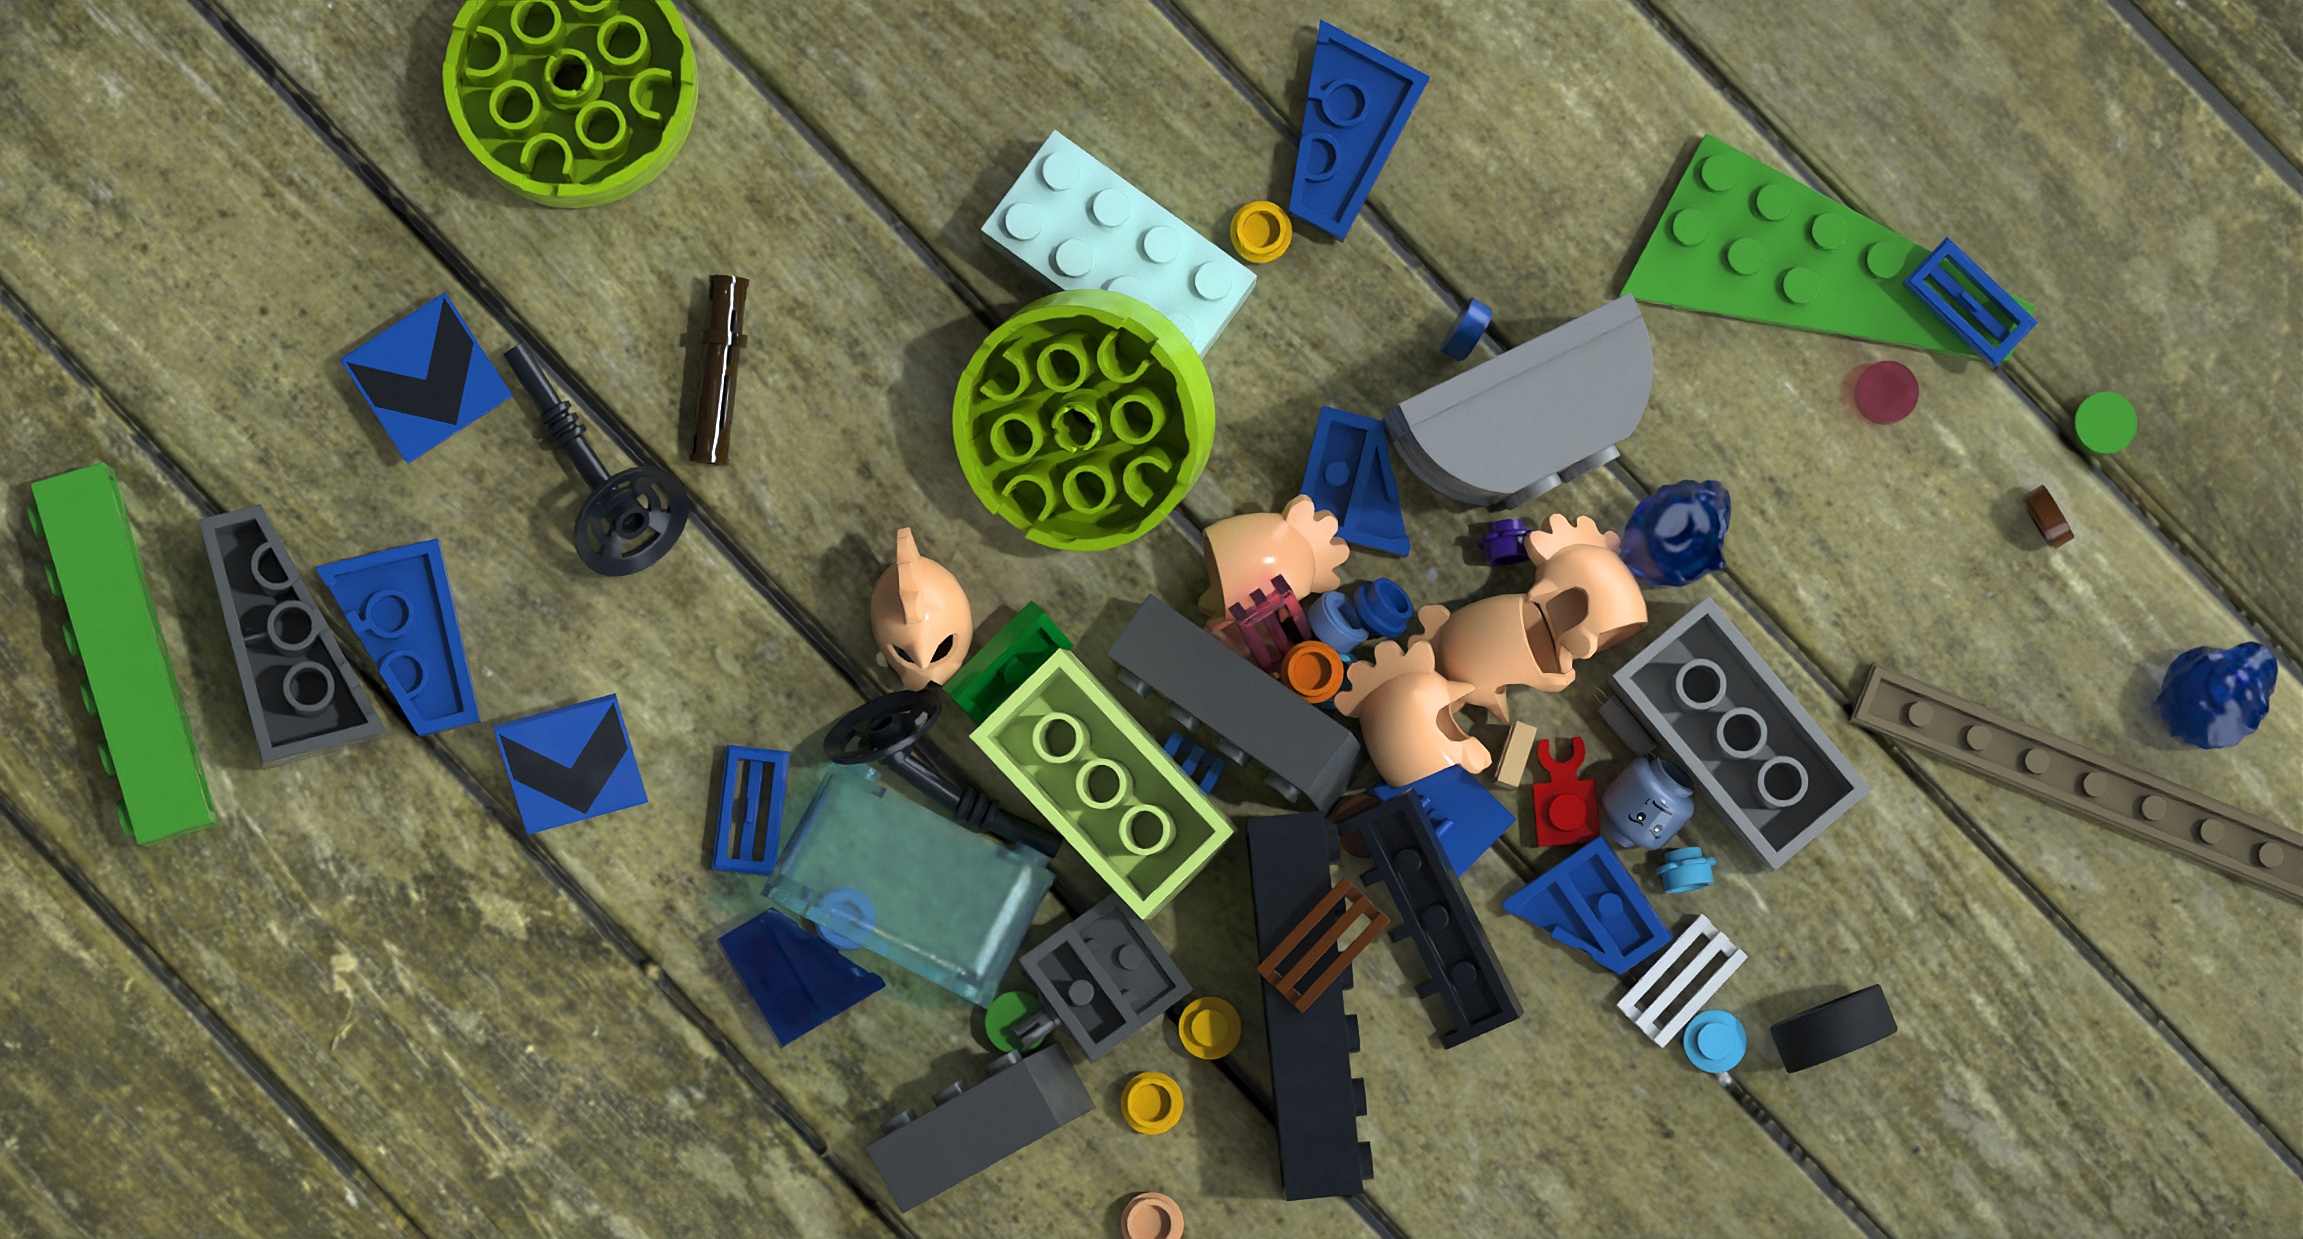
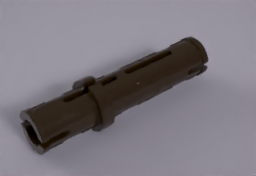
M709 275L710 286L705 330L698 331L697 343L703 345L693 439L691 454H689V461L721 466L729 465L730 435L735 406L740 350L747 349L748 336L742 334L747 288L750 281L746 278L728 275Z

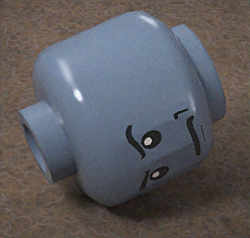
M1658 756L1655 760L1648 757L1636 758L1625 767L1603 792L1601 804L1608 817L1604 822V826L1608 833L1626 848H1632L1636 844L1649 850L1659 849L1665 846L1692 817L1695 809V802L1691 795L1695 790L1694 784L1677 764L1666 757Z

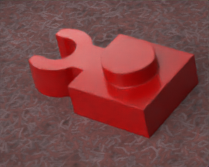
M1581 736L1573 737L1571 739V759L1568 762L1559 763L1550 756L1549 740L1541 739L1537 745L1536 755L1541 768L1549 774V783L1531 785L1536 848L1587 844L1600 835L1596 779L1577 781V769L1585 759V744Z

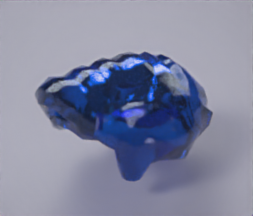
M1684 479L1677 484L1659 487L1654 495L1643 499L1637 505L1625 526L1624 537L1619 545V548L1624 551L1622 561L1635 572L1636 578L1649 583L1651 588L1660 586H1688L1712 572L1723 570L1727 563L1722 548L1724 536L1730 526L1731 500L1728 490L1722 486L1721 482L1716 480H1705L1698 483L1695 480Z
M2253 641L2241 643L2229 649L2200 646L2180 654L2169 665L2162 682L2161 693L2155 701L2163 728L2170 737L2178 741L2182 746L2205 750L2236 746L2245 736L2254 733L2258 729L2261 720L2269 712L2270 696L2275 691L2278 675L2276 657L2270 649Z

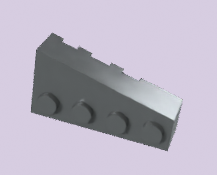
M261 504L199 519L201 533L264 770L386 739L387 731L373 709L358 678L343 655L328 624L303 583L299 572Z
M1151 593L1106 653L1120 669L1114 678L1142 699H1145L1151 691L1169 704L1164 713L1180 726L1193 734L1201 727L1218 740L1213 747L1226 758L1243 769L1248 762L1267 775L1263 782L1293 804L1299 798L1314 810L1324 811L1325 818H1328L1370 759L1351 731Z

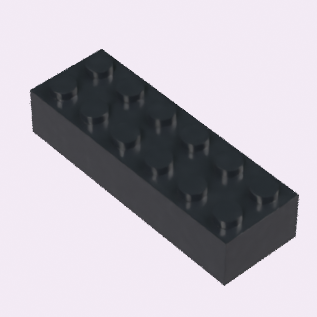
M1324 811L1247 818L1245 833L1259 965L1333 889L1330 866L1338 865V862H1341L1337 824L1325 825ZM1345 896L1329 910L1274 968L1276 972L1284 977L1346 912ZM1337 940L1293 986L1301 995L1344 952L1338 951ZM1352 962L1303 1014L1260 974L1283 1200L1296 1201L1364 1194L1362 1180L1374 1179L1370 1141L1358 1142L1356 1117L1367 1116V1103L1363 1077H1351L1349 1054L1360 1052L1357 1014L1345 1015L1343 991L1354 988Z

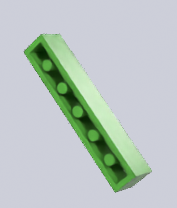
M100 462L30 484L35 501L27 503L29 519L38 539L47 538L53 560L44 563L46 576L54 597L64 596L71 620L62 622L63 633L72 657L82 656L88 680L80 682V689L90 717L100 716L106 739L98 741V749L108 777L117 775L124 799L116 801V810L126 837L135 835L137 844L151 847L220 825L114 469L106 463Z

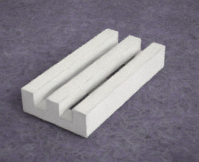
M1700 914L1615 1006L1662 1049L1748 956L1741 949L1734 946L1724 933L1717 930L1707 917ZM1702 933L1710 942L1656 1000L1641 1013L1634 1004ZM1721 951L1728 959L1661 1030L1658 1029L1652 1022L1706 964Z

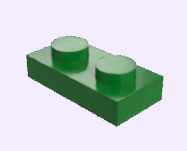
M1031 600L942 689L979 727L1059 648L1070 650L1074 645L1049 616Z

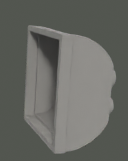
M1632 292L1399 403L1381 420L1384 424L1385 434L1406 468L1418 480L1440 495L1457 502L1481 507L1492 506L1504 500L1509 511L1562 484L1558 473H1560L1566 484L1620 456L1615 445L1628 438L1634 432L1645 411L1652 387V346L1642 313Z

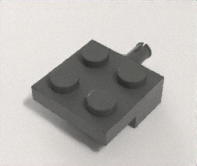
M1114 891L1018 960L1017 964L1036 989L1041 1008L1015 1027H1011V1030L1018 1038L1034 1025H1039L1038 1028L1020 1040L1023 1047L1028 1050L1031 1045L1057 1028L1060 1032L1072 1038L1092 1065L1194 989L1144 920Z

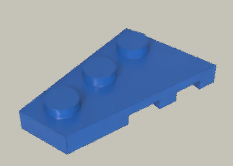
M1321 19L1288 215L1343 243L1423 94L1430 76Z
M438 538L315 567L420 737L482 722L442 546Z

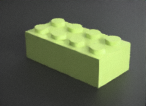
M1059 648L969 735L980 749L1142 920L1155 917L1242 833L1230 818L1069 650Z

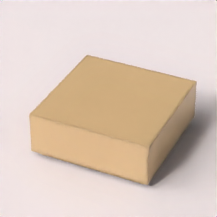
M1519 721L1509 726L1491 779L1494 781V785L1511 791H1515L1518 788L1537 727Z

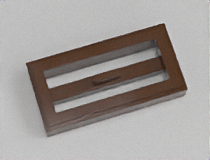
M1344 876L1256 968V971L1303 1014L1391 920ZM1345 896L1353 905L1284 977L1276 972L1274 968L1329 910ZM1362 913L1372 921L1303 995L1293 988L1297 981Z

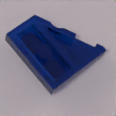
M773 907L721 936L716 941L780 1049L886 987L882 977L872 971L869 973L838 953L839 950L820 937H814L798 926L797 922Z

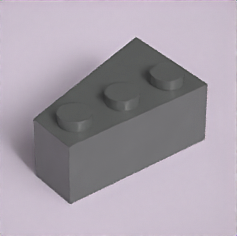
M1061 1042L1022 1059L1016 1049L986 1065L984 1069L989 1078L978 1085L970 1088L964 1078L931 1096L937 1107L926 1114L917 1117L914 1109L910 1108L879 1125L884 1137L868 1145L866 1148L902 1214L1096 1108Z

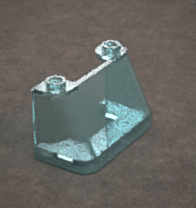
M831 763L773 867L760 895L989 1010L1056 879L1054 873L1045 869L1050 858L1018 841L1013 850L1010 851L878 785L877 783L882 773L865 764L844 765L842 767Z

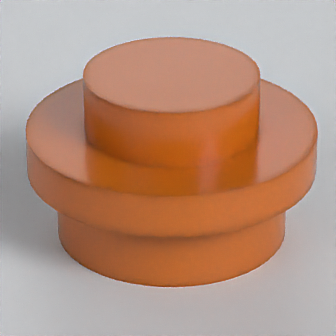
M1305 641L1295 645L1285 655L1281 665L1282 684L1310 704L1322 703L1333 697L1343 680L1344 669L1341 658L1332 647L1319 641Z

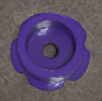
M1506 519L1488 524L1486 526L1487 534L1478 539V548L1484 550L1486 565H1512L1531 560L1525 549L1524 539L1528 533L1535 530H1526L1522 519Z

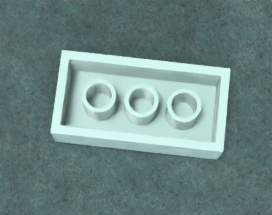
M1056 130L1052 132L981 228V236L984 243L1053 293L1074 289H1101L1127 295L1146 303L1174 323L1195 348L1201 360L1256 286V274Z

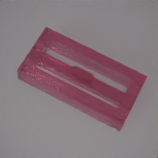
M1281 574L1270 580L1275 590L1265 596L1260 587L1249 594L1254 604L1244 610L1239 602L1228 608L1258 668L1275 680L1281 677L1283 659L1292 647L1274 611L1282 606L1284 607L1301 642L1317 641L1292 588ZM1261 620L1281 656L1274 663L1254 626Z

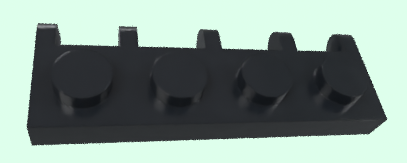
M1412 787L1335 823L1337 824L1339 837L1349 835L1359 829L1376 864L1375 867L1361 873L1359 878L1364 887L1384 880L1404 922L1386 931L1391 943H1396L1412 936L1432 978L1414 987L1419 999H1424L1439 992L1457 1027L1439 1037L1444 1050L1519 1019L1524 1010L1414 788Z

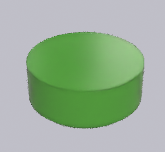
M2099 392L2089 396L2078 405L2072 417V432L2076 442L2085 451L2097 456H2109L2121 451L2132 441L2137 430V416L2134 408L2127 399L2113 392Z
M1022 991L1007 992L996 998L988 1008L985 1018L986 1032L991 1042L1006 1053L1017 1049L1019 1054H1024L1038 1047L1045 1036L1031 1045L1028 1050L1020 1043L1021 1039L1039 1027L1038 1024L1018 1038L1011 1030V1027H1015L1041 1008L1039 1000L1033 995Z

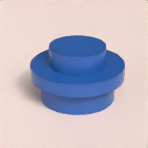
M1379 578L1375 582H1365L1355 591L1356 615L1365 629L1375 635H1383L1389 638H1396L1406 630L1408 619L1413 614V605L1406 592L1397 583L1387 578Z

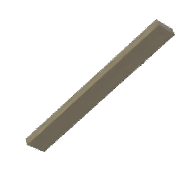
M1871 663L1849 722L2303 904V834L1878 663Z

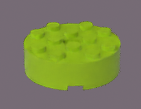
M467 0L459 11L452 25L454 29L448 43L445 62H443V88L447 108L458 134L478 164L494 180L511 192L530 201L559 208L578 209L609 204L623 199L651 183L668 167L684 145L691 130L698 103V67L684 23L670 0ZM581 65L587 69L586 79L577 91L561 90L554 85L556 75L566 66Z
M1074 289L1050 294L1024 306L983 341L974 353L967 368L962 372L957 385L952 414L953 436L959 463L967 481L977 497L993 515L996 513L1000 514L1009 523L1027 533L1025 538L1038 544L1066 551H1100L1129 543L1146 534L1157 526L1194 487L1210 456L1215 432V404L1210 380L1199 355L1186 336L1168 318L1146 303L1127 295L1101 289ZM1072 409L1082 412L1090 419L1091 423H1095L1093 432L1086 431L1076 423Z

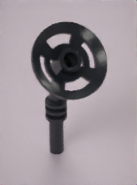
M522 342L508 350L503 356L541 415L537 421L540 425H548L545 433L548 437L555 436L556 439L552 443L555 449L563 448L592 491L582 505L574 525L573 541L580 559L594 572L615 577L637 573L659 561L675 545L686 525L689 501L684 486L672 473L654 466L634 467L611 476L583 434L587 430L585 425L576 424L579 419L576 412H568L572 406L569 400L561 401L525 343ZM630 481L628 486L619 488L618 485ZM655 482L661 484L666 491L668 499L667 509H661L660 498L651 487ZM642 493L647 497L648 508H644L637 500ZM603 518L610 525L607 534L601 528V519ZM588 524H590L595 538L602 544L599 552L594 550L589 544L587 537ZM648 526L656 530V533L643 545L622 554V542L638 537Z
M921 689L917 692L903 690L879 697L846 715L826 735L823 749L831 762L841 765H854L878 761L880 765H887L888 769L947 811L953 813V821L959 823L964 818L966 819V827L972 829L977 824L979 825L978 832L984 835L990 830L1052 859L1056 857L1064 836L999 808L1000 801L993 798L988 803L987 795L983 793L975 797L974 789L970 787L962 791L911 755L913 751L912 744L920 739L936 723L941 714L942 705L937 694L926 689ZM926 719L923 726L918 730L917 726H919ZM855 735L861 738L858 742V750L844 752L845 747Z

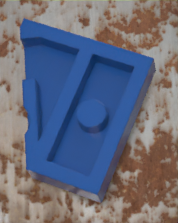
M1322 405L1299 495H1308L1311 498L1315 508L1314 513L1321 510H1329L1336 516L1338 531L1333 537H1341L1349 544L1407 558L1410 551V542L1405 532L1399 505L1400 497L1395 474L1392 472L1389 447L1383 421Z
M1602 833L1501 902L1506 912L1515 917L1519 915L1550 932L1551 937L1571 948H1578L1593 957L1594 961L1620 975L1670 942L1674 937Z

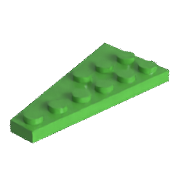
M1707 133L1704 135L1618 297L1620 298L1632 292L1635 301L1638 303L1644 301L1673 306V309L1691 312L1703 311L1736 317L1738 320L1827 335L1839 334L1866 339L1868 342L1886 345L1892 343L1927 349L1933 353L1981 360L1902 285L1912 272L1932 253L1930 250ZM1943 258L1938 265L2010 333L2017 327L2012 320L1947 259ZM1928 275L1923 279L1935 293L1995 349L2000 345L1992 335ZM2006 291L2032 316L2036 306ZM2015 347L1999 364L2008 362Z

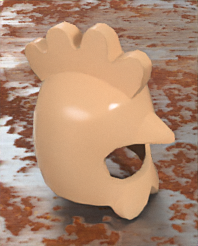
M1300 494L1286 504L1282 513L1260 512L1237 515L1222 519L1203 529V550L1211 587L1199 597L1197 607L1201 614L1211 617L1206 621V627L1209 632L1221 630L1241 617L1268 608L1276 609L1279 622L1281 623L1286 620L1292 605L1311 592L1324 593L1337 589L1340 585V578L1334 568L1348 559L1350 550L1345 539L1333 537L1338 531L1336 516L1329 510H1321L1314 513L1315 508L1311 498L1308 495Z
M1553 513L1542 522L1541 531H1533L1525 536V549L1529 558L1537 567L1534 574L1535 584L1527 593L1528 601L1539 603L1555 645L1556 665L1560 673H1568L1572 670V660L1579 658L1585 660L1593 654L1617 646L1636 636L1649 625L1647 607L1640 587L1630 569L1619 557L1621 546L1620 538L1616 533L1607 531L1604 534H1600L1595 522L1584 515L1577 517L1569 524L1564 516Z
M910 527L898 529L896 540V562L889 566L877 580L870 601V617L875 641L890 666L898 672L904 687L917 692L926 687L930 680L944 686L962 668V661L968 653L973 638L972 610L955 576L936 561L920 556ZM949 635H953V646L948 654L940 660L930 663L938 645ZM893 645L903 649L914 663L907 662L901 658Z
M1527 593L1503 594L1485 598L1468 604L1453 613L1443 605L1427 603L1420 608L1418 613L1419 621L1424 626L1425 632H1415L1409 637L1407 644L1409 650L1413 643L1419 640L1428 642L1435 656L1436 672L1448 681L1467 682L1475 686L1476 689L1452 703V714L1460 711L1468 703L1485 707L1503 724L1509 723L1506 698L1507 684L1523 683L1540 691L1561 692L1575 680L1576 676L1573 667L1568 673H1560L1558 671L1555 646L1549 626L1540 606L1536 602L1528 601Z
M1384 640L1375 647L1376 665L1366 660H1359L1350 665L1347 670V677L1353 684V689L1342 690L1337 693L1334 698V706L1344 716L1359 718L1368 753L1378 773L1391 789L1415 782L1454 764L1459 765L1472 774H1479L1484 768L1490 766L1492 761L1489 751L1478 739L1465 734L1451 713L1452 703L1476 688L1471 683L1448 681L1436 672L1435 656L1428 642L1419 640L1413 643L1405 654L1396 642Z

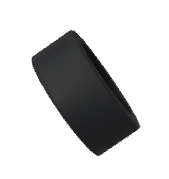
M1879 984L1815 1006L1770 1027L1786 1071L1789 1074L1863 1048L1896 1033L1898 1030Z

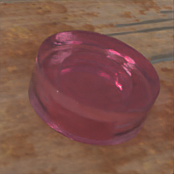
M1880 361L1869 366L1858 378L1854 389L1855 403L1860 413L1869 421L1880 425L1895 424L1906 418L1915 408L1919 398L1918 382L1911 370L1905 365L1895 361Z

